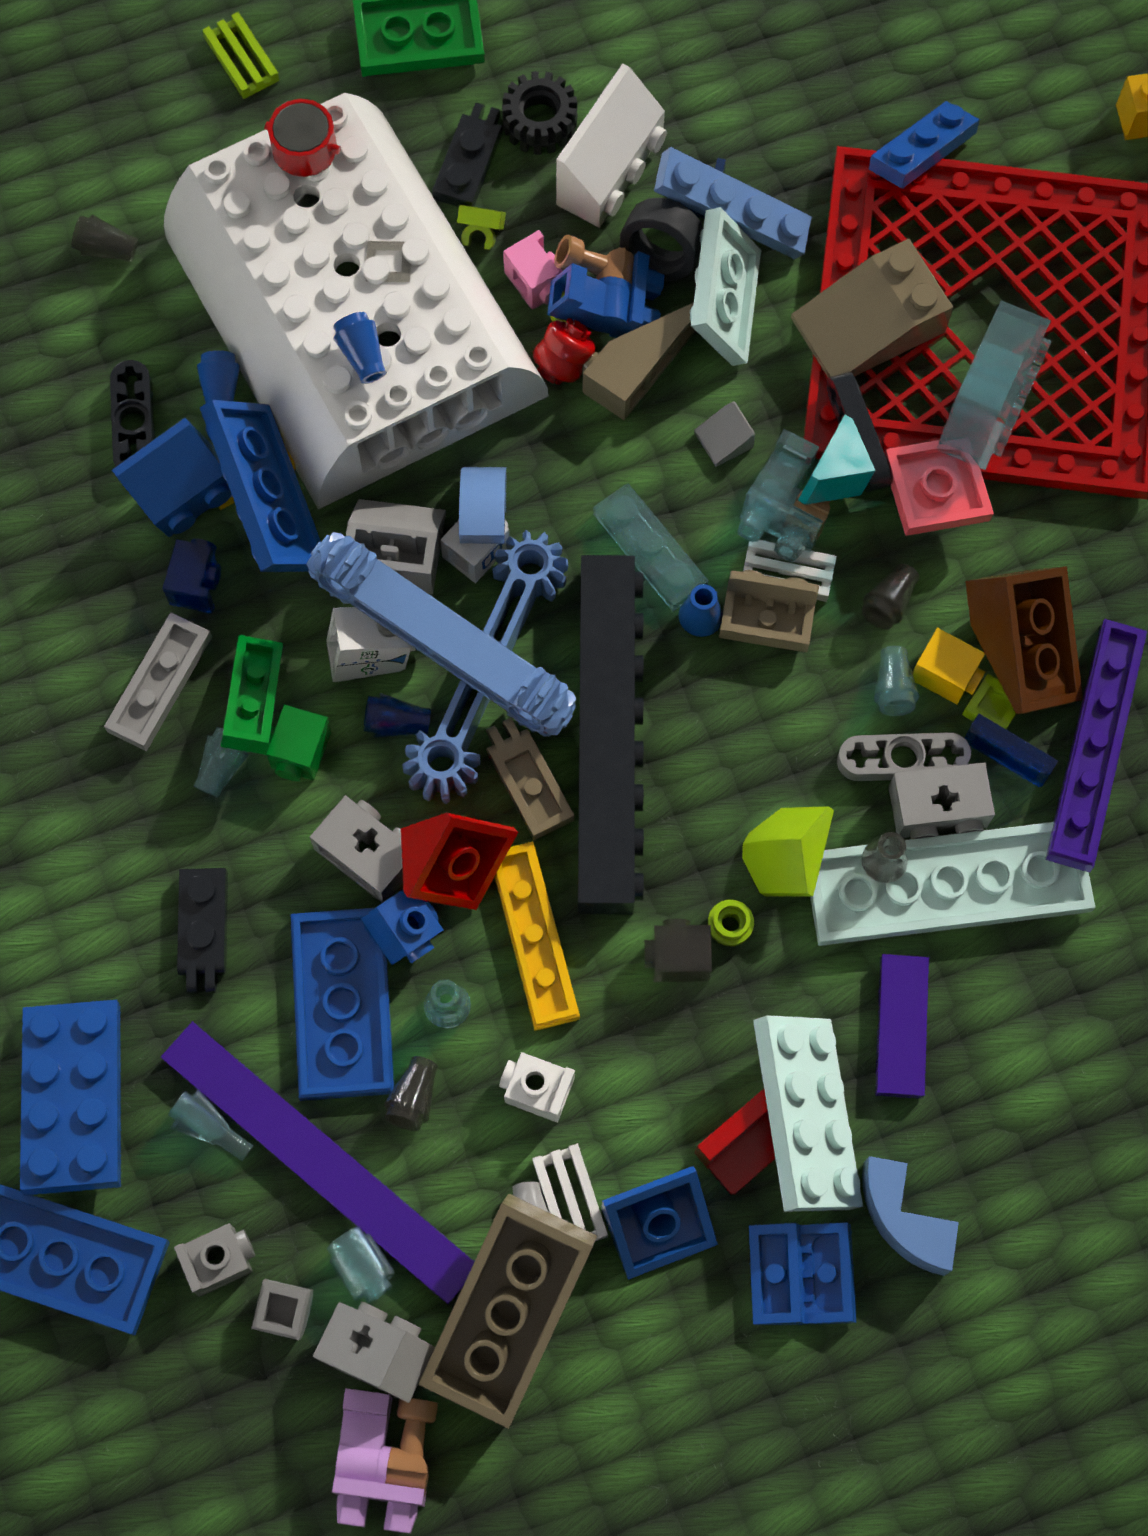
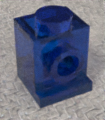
M192 539L191 542L176 540L163 585V591L169 605L213 613L214 603L209 591L210 589H217L221 575V565L217 564L215 559L217 547L213 543L203 539Z

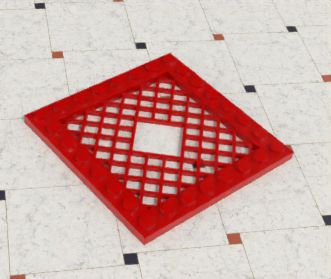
M837 146L820 293L866 261L868 252L872 256L881 252L876 245L890 235L897 243L907 240L899 229L914 219L927 233L913 243L916 250L918 251L933 240L946 254V256L933 265H930L921 254L920 256L948 299L995 267L1048 324L987 369L947 326L945 333L916 346V348L901 358L896 356L890 359L893 364L876 375L872 369L863 372L869 381L859 387L861 394L864 395L876 387L889 402L873 414L867 408L883 451L885 452L886 449L970 435L980 470L985 480L1148 500V183L941 159L902 189L869 170L871 155L877 151ZM874 197H880L874 202ZM896 199L908 213L892 223L880 208L891 200ZM910 201L922 203L915 207ZM938 204L950 218L934 228L922 213L933 205ZM952 206L965 208L957 212ZM980 209L992 223L976 233L964 218L975 210ZM994 211L1006 212V214L999 217ZM1019 214L1034 227V229L1020 239L1006 225L1007 222ZM873 215L885 229L870 239ZM1037 216L1048 217V219L1041 222ZM1061 219L1076 232L1075 235L1063 243L1048 229ZM1079 221L1089 222L1090 224L1084 228ZM956 224L969 239L956 249H953L941 234ZM1103 224H1106L1119 238L1105 249L1090 234ZM998 229L1011 245L996 255L983 239ZM1038 235H1041L1054 249L1041 259H1038L1025 245ZM1081 240L1096 254L1082 265L1068 251L1069 248ZM976 246L988 261L973 271L960 255ZM1123 246L1120 266L1110 254ZM1016 251L1031 265L1017 276L1003 262L1004 259ZM1058 256L1073 270L1060 281L1045 267V265ZM1100 261H1103L1116 275L1103 286L1088 272L1089 269ZM950 262H953L966 276L952 287L937 273ZM1036 272L1051 286L1037 297L1022 283ZM1078 277L1093 291V293L1079 303L1065 288ZM1120 283L1119 303L1117 304L1107 292ZM1056 293L1071 308L1057 319L1042 305L1043 302ZM1098 298L1113 313L1100 324L1085 310L1087 306ZM1075 315L1090 329L1089 332L1076 341L1062 326V324ZM1117 321L1115 343L1104 330ZM1053 331L1068 346L1054 357L1039 343L1041 339ZM1096 336L1110 351L1109 354L1097 362L1082 348L1083 345ZM945 337L959 353L945 363H942L930 347ZM1031 347L1044 364L1029 374L1015 358ZM1072 353L1088 368L1074 379L1058 364ZM920 354H923L935 370L919 380L906 364ZM814 355L812 357L801 457L820 459L839 424L827 392L828 377ZM963 359L979 374L965 385H962L949 370ZM1114 360L1112 381L1102 368ZM1008 364L1022 380L1006 391L992 375ZM1050 369L1064 384L1062 388L1051 396L1035 381ZM899 370L912 386L896 397L883 381ZM1092 375L1108 390L1094 401L1078 386ZM940 376L955 390V392L941 402L926 388L928 384ZM983 381L999 396L985 407H982L969 393L970 390ZM1026 386L1041 400L1040 404L1027 413L1012 398ZM1070 391L1085 407L1071 418L1055 403ZM918 392L932 408L915 419L902 403ZM959 398H962L975 414L959 425L945 408ZM1112 398L1109 420L1098 407ZM1003 403L1018 417L1015 422L1004 430L989 415L990 412ZM1046 408L1061 422V425L1048 435L1032 420ZM895 409L906 422L881 418ZM1090 413L1105 429L1092 440H1089L1075 425ZM938 414L949 427L926 425L924 423ZM979 420H982L993 433L967 429ZM1025 425L1036 438L1011 434ZM1068 430L1079 443L1056 441L1054 439ZM1109 437L1108 447L1097 446Z

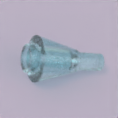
M199 1089L193 1096L184 1092L168 1114L175 1120L170 1129L213 1145L218 1144L241 1161H243L253 1147L251 1143L228 1128L229 1124Z

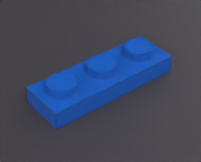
M945 101L871 155L869 170L903 189L975 135L980 119L967 113L961 107Z

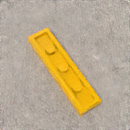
M534 842L512 846L494 878L534 1031L580 1020V1014Z

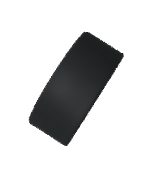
M648 198L637 203L620 232L619 246L620 248H626L633 255L638 251L650 255L649 268L663 274L664 281H677L689 275L700 257V233L703 226L696 215L679 202L666 198ZM642 228H654L666 232L677 240L682 246L683 251H669L658 247L646 237Z

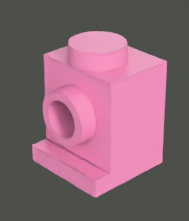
M538 230L503 251L504 273L532 310L543 303L549 304L551 280L563 271L555 267V255L551 251L548 253L544 251V236Z

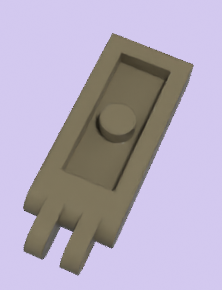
M510 717L502 721L509 738L503 740L495 725L486 729L492 746L486 748V751L534 841L573 822L574 814L528 729L519 732Z

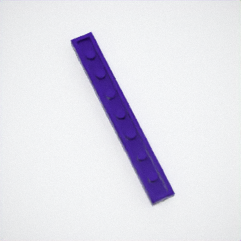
M193 1021L162 1054L161 1058L447 1305H450L461 1292L474 1261Z

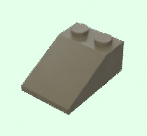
M907 239L868 258L793 312L791 319L827 377L851 372L855 377L945 333L954 307L911 240Z

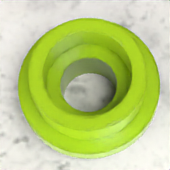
M724 900L716 904L710 911L707 922L708 930L713 939L725 946H737L744 943L751 936L754 928V917L751 910L744 903L737 900ZM727 917L735 918L739 923V928L735 931L726 930L722 925L723 919Z

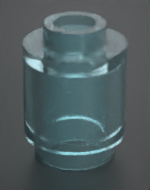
M359 1226L349 1230L327 1247L328 1252L332 1256L329 1262L354 1301L364 1297L368 1303H371L393 1287L389 1279L394 1276L395 1271L370 1234L364 1235Z

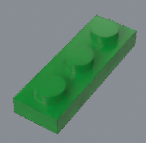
M243 635L238 636L220 747L267 754L283 648L282 642Z

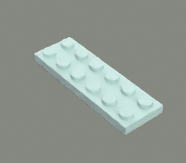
M1054 822L824 850L814 895L810 897L818 946L1092 912L1095 909V902L1089 872L1045 860Z

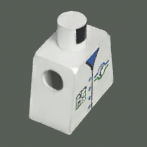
M356 607L333 608L326 640L333 682L399 672L405 669L410 651H417V649Z

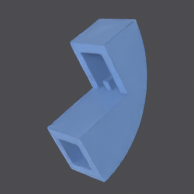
M506 467L461 468L459 495L460 543L505 544Z
M869 1156L863 1163V1192L868 1212L881 1236L900 1256L917 1267L942 1276L950 1273L953 1268L959 1222L901 1212L907 1163Z

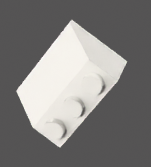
M624 64L621 65L556 159V205L599 228L608 215L613 217L618 212L624 199L623 192L630 183L635 185L639 181L645 169L646 158L651 152L657 153L660 150L667 135V130L663 129L665 110L630 67Z

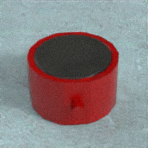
M296 99L287 101L277 107L269 122L265 123L264 129L269 134L274 160L282 170L291 175L301 177L317 175L327 169L335 155L340 153L341 146L337 145L332 116L323 105L314 100Z

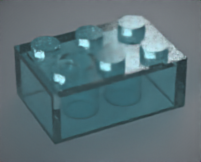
M1002 300L1000 301L955 398L937 446L938 451L976 465L983 470H986L992 454L1001 457L1012 433L1010 431H1012L1025 404L1026 399L1024 398H1027L1040 370V367L1033 365V363L1042 365L1052 342L1044 338L1051 320Z

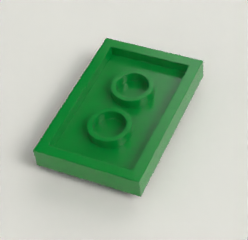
M353 0L362 77L485 63L477 0Z

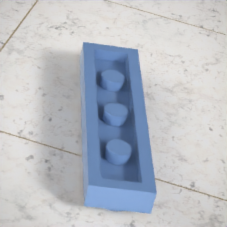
M672 147L662 153L654 192L679 202L683 206L704 216L706 210L721 207L748 237L793 259L805 253L812 216Z

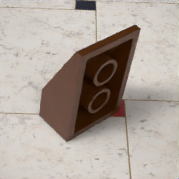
M1067 566L1025 570L965 581L971 627L1015 713H1027L1083 700Z

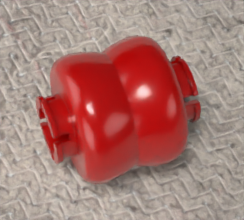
M568 318L566 322L560 320L551 322L547 326L544 339L533 350V359L539 366L537 370L540 375L547 381L557 385L561 384L562 381L568 383L577 381L582 374L583 365L595 353V344L589 337L591 331L584 324L572 318Z

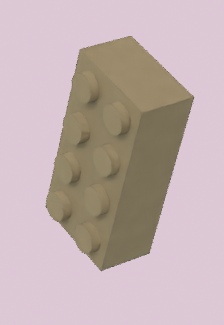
M508 1194L501 1203L418 1385L509 1429L597 1235L516 1196Z

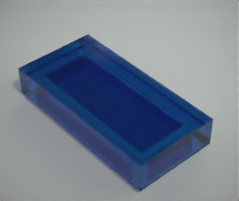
M981 714L977 715L964 738L971 747L1037 787L1043 786L1058 760Z

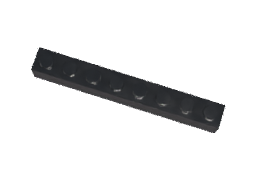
M581 555L578 914L633 915L635 900H643L644 875L643 873H635V856H643L644 847L643 828H635V812H643L644 802L643 784H635V768H643L644 757L643 741H635V725H643L644 712L643 698H635V682H643L644 668L643 655H635V640H643V613H635V598H643V572L635 571V556Z

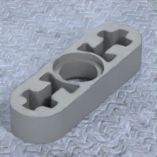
M955 733L857 735L848 738L842 744L837 756V766L843 776L853 781L892 780L894 773L967 765L971 757V749L966 739ZM899 746L908 747L915 753L916 763L908 768L899 767L893 762L891 751ZM924 746L929 747L927 755H939L945 746L951 747L952 754L960 755L956 758L953 765H948L945 757H931L928 763L929 767L923 765L926 757ZM878 747L884 748L882 755L884 768L878 767L880 759H868L862 768L856 767L855 760H847V758L852 756L854 749H860L863 757H876L879 751Z

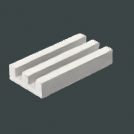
M750 538L743 571L752 570L755 567L779 572V574L787 576H798L822 581L821 586H819L817 600L827 602L837 556ZM755 555H761V556L771 557V558H775V559H780V560H785V561L800 563V564H804V565H809V566L824 568V570L816 569V568H812V567H807V566H802V565H797V564L788 563V562H783V561H778V560H773V559H769V558L759 557V556H755Z
M578 1143L564 1150L559 1149L550 1152L548 1155L532 1158L549 1213L561 1218L545 1168L554 1164L574 1225L586 1230L564 1165L565 1160L572 1159L595 1229L591 1233L597 1235L595 1241L607 1238L608 1234Z

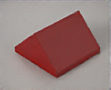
M443 813L401 828L404 894L408 898L477 910L513 844L518 831L514 827L451 813Z

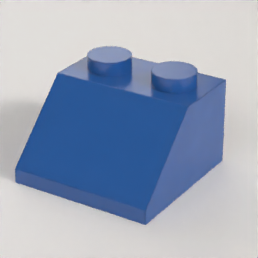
M186 418L112 470L153 524L168 537L174 533L178 534L188 530L195 523L198 516L209 508L223 505L232 495L228 483L222 475L221 464L214 447Z

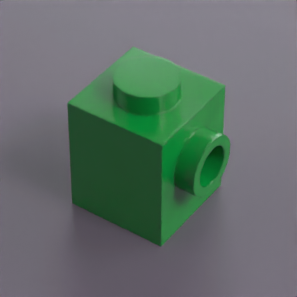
M284 704L277 725H271L266 754L271 768L275 769V774L295 782H299L301 777L315 780L332 732L328 717Z

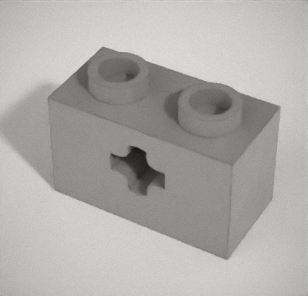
M985 762L894 773L888 787L897 839L934 837L940 833L948 832L959 834L983 831V828H987L995 816ZM941 799L943 806H950L948 812L943 811L940 804H934L935 800Z
M345 795L311 834L310 840L313 849L383 903L403 883L401 829L395 827L391 831L379 822L381 815L364 800H360L356 804ZM375 841L377 849L374 852L366 848L361 853L359 847L361 842L370 845Z
M361 1301L358 1310L339 1302L312 1357L409 1403L435 1347L418 1338L421 1331L420 1327L402 1318L394 1316L392 1323L389 1324L385 1322L387 1313Z

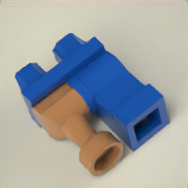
M567 234L561 239L555 253V267L563 271L551 280L547 315L564 321L572 318L581 322L589 329L608 333L610 337L617 338L660 318L661 313L658 310L645 305V298L653 301L660 295L663 289L664 275L649 268L650 255L639 251L633 255L626 248H617L607 255L585 250L583 240ZM587 271L596 275V278L587 276Z

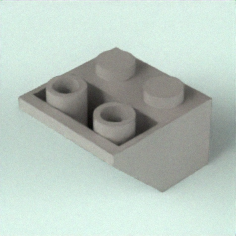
M358 499L348 521L346 536H351L360 544L364 543L369 551L376 553L377 559L426 593L433 594L446 510Z

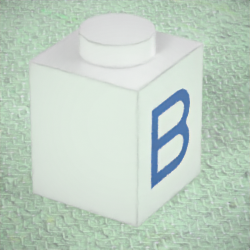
M458 520L440 540L442 557L476 583L496 562V551L498 549L507 550L506 539L510 536L507 521L505 520V544L460 543Z

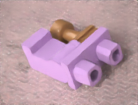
M345 1388L340 1443L332 1493L338 1495L337 1523L365 1527L369 1499L385 1501L388 1504L384 1530L411 1534L417 1518L418 1507L425 1506L429 1476L428 1466L423 1458L425 1423L435 1422L438 1403L413 1398L407 1403L399 1399L397 1416L399 1419L406 1420L399 1448L388 1447L385 1445L392 1397L389 1394Z

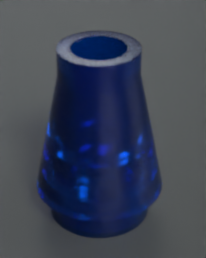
M379 693V697L368 696L363 732L374 733V737L417 734L419 731L427 735L430 725L431 708L420 707L383 693Z

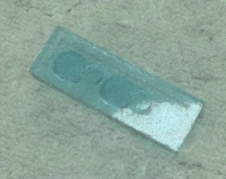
M629 483L593 507V515L626 555L635 556V566L639 571L643 572L645 579L672 612L681 607L690 596L694 587L701 584L708 585L709 580Z

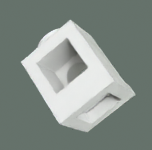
M521 1052L517 1063L508 1060L499 1087L506 1089L504 1095L505 1103L558 1123L575 1079V1070L568 1067L563 1068ZM531 1075L541 1076L544 1080L543 1087L539 1090L529 1089L526 1085L528 1077Z

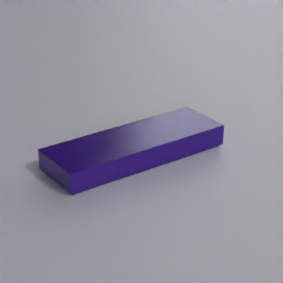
M882 954L880 957L875 1095L923 1099L925 1096L929 957Z

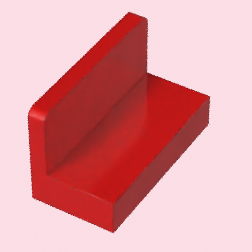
M764 1089L704 1139L695 1150V1155L730 1195H735L775 1160Z

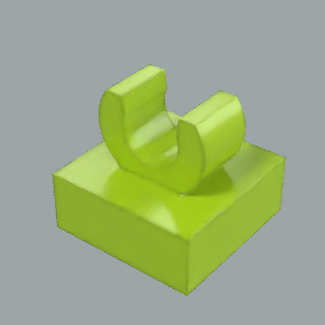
M459 205L457 223L469 224L462 232V244L470 246L472 234L480 230L486 237L484 249L491 250L496 240L492 229H504L506 212Z

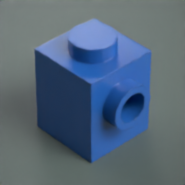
M401 890L361 918V921L391 965L405 956L413 963L434 948L430 939L443 931V928L438 923V915L434 907L428 901L408 898L404 894V890Z

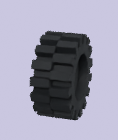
M538 71L531 72V80H527L523 74L518 77V86L512 81L508 85V93L504 92L502 117L506 136L510 135V142L514 146L520 141V150L526 153L530 146L534 147L535 155H541L542 147H547L548 154L555 152L556 143L561 148L567 145V137L571 139L575 133V127H577V97L574 96L572 86L565 87V79L561 76L554 82L553 73L546 72L545 78H539ZM543 104L552 107L556 114L550 120L536 122L526 118L524 111L530 106Z

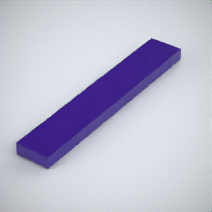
M1104 619L1100 625L1045 860L1089 873L1094 868L1146 640V630Z

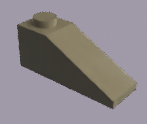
M694 303L609 341L600 353L595 351L594 355L582 367L583 393L625 420L696 332L691 326L690 309Z

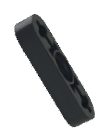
M136 360L120 362L113 368L110 375L112 446L115 467L132 456L130 444H137V450L139 451L155 439L153 385L146 366ZM129 376H136L138 380L134 384L136 399H129V393L125 385L128 383ZM130 413H140L145 417L143 425L136 430L124 429L121 426L122 419Z
M846 372L828 377L827 392L838 424H840L844 415L853 418L876 470L864 490L868 493L889 487L891 485L889 465L854 375L851 372Z

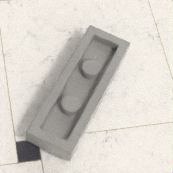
M170 612L104 725L107 733L147 751L211 641V632Z

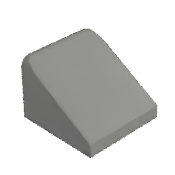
M735 401L725 405L694 429L695 435L715 467L752 449L754 446L755 433Z

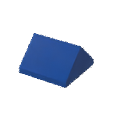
M694 1166L602 1201L601 1211L628 1280L718 1245Z

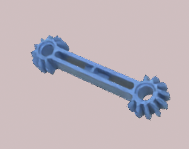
M525 530L522 534L521 542L509 536L506 539L507 550L498 549L495 553V561L498 565L493 568V577L496 580L504 581L505 585L483 632L496 639L514 598L521 596L502 640L498 641L511 651L536 597L542 595L552 602L556 598L554 588H564L566 585V576L563 573L568 570V560L560 557L562 546L559 542L548 545V535L545 532L537 540H531L530 532ZM529 563L536 564L542 568L538 573L531 575L525 574L520 570L523 565ZM462 680L455 691L436 735L429 738L426 733L419 731L416 734L419 746L407 745L405 748L406 756L410 760L402 765L404 774L412 776L409 780V787L413 791L424 787L423 798L427 801H430L436 792H440L442 802L447 804L450 802L449 791L454 790L459 796L464 797L467 794L464 782L476 783L478 780V773L473 768L481 764L480 755L466 751L490 699L478 692L459 734L456 737H451L472 689H474ZM438 757H447L454 762L451 768L442 772L433 770L430 764Z
M333 532L331 535H326L322 542H318L311 552L312 556L306 564L311 578L318 582L319 587L328 591L330 596L340 599L343 604L350 603L505 709L507 716L514 718L518 721L519 725L527 727L531 732H538L542 736L550 737L551 735H558L561 729L565 728L573 717L572 713L576 708V697L573 692L568 690L567 684L560 682L555 675L547 673L542 667H534L377 559L376 553L369 551L364 543L360 544L351 536H343L341 533Z

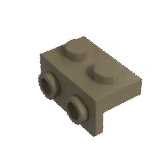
M754 570L731 571L719 638L807 653L819 585L808 583L804 579L796 577L782 579L764 576L762 573Z

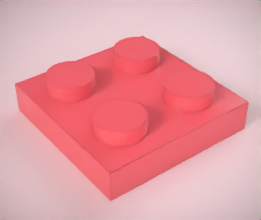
M970 435L885 450L884 454L891 474L890 486L905 536L989 522L994 512Z

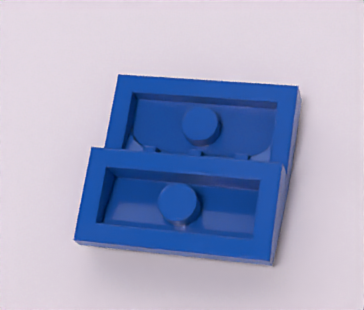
M848 1222L811 1225L787 1223L749 1226L754 1325L856 1323L851 1224Z

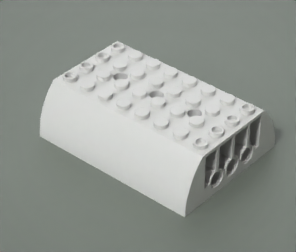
M343 93L321 104L332 116L337 145L341 146L340 153L335 155L331 165L317 175L301 177L291 175L282 170L274 160L268 131L263 130L190 164L175 185L164 215V231L169 245L228 350L235 354L236 363L240 365V371L258 403L270 405L284 445L293 458L296 471L318 510L548 397V389L544 380L385 116L377 106L368 100L348 93ZM344 262H353L360 267L352 276H341L335 271ZM356 312H366L369 320L375 321L378 336L385 331H393L401 337L398 343L393 346L385 347L380 345L382 361L387 373L381 379L368 384L361 383L358 374L333 340L336 334L333 325L339 319Z

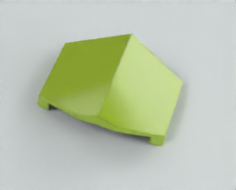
M829 806L780 808L748 833L743 842L742 859L760 894L780 897H813L834 810Z

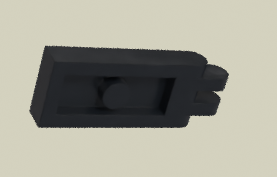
M476 102L470 116L462 114L432 190L435 200L457 207L459 205L475 206L502 136L503 125L498 124L501 113L500 109L491 107L487 119L483 120L485 105Z
M226 868L179 869L178 975H186L187 993H198V975H205L206 993H216L217 974H226L228 872Z

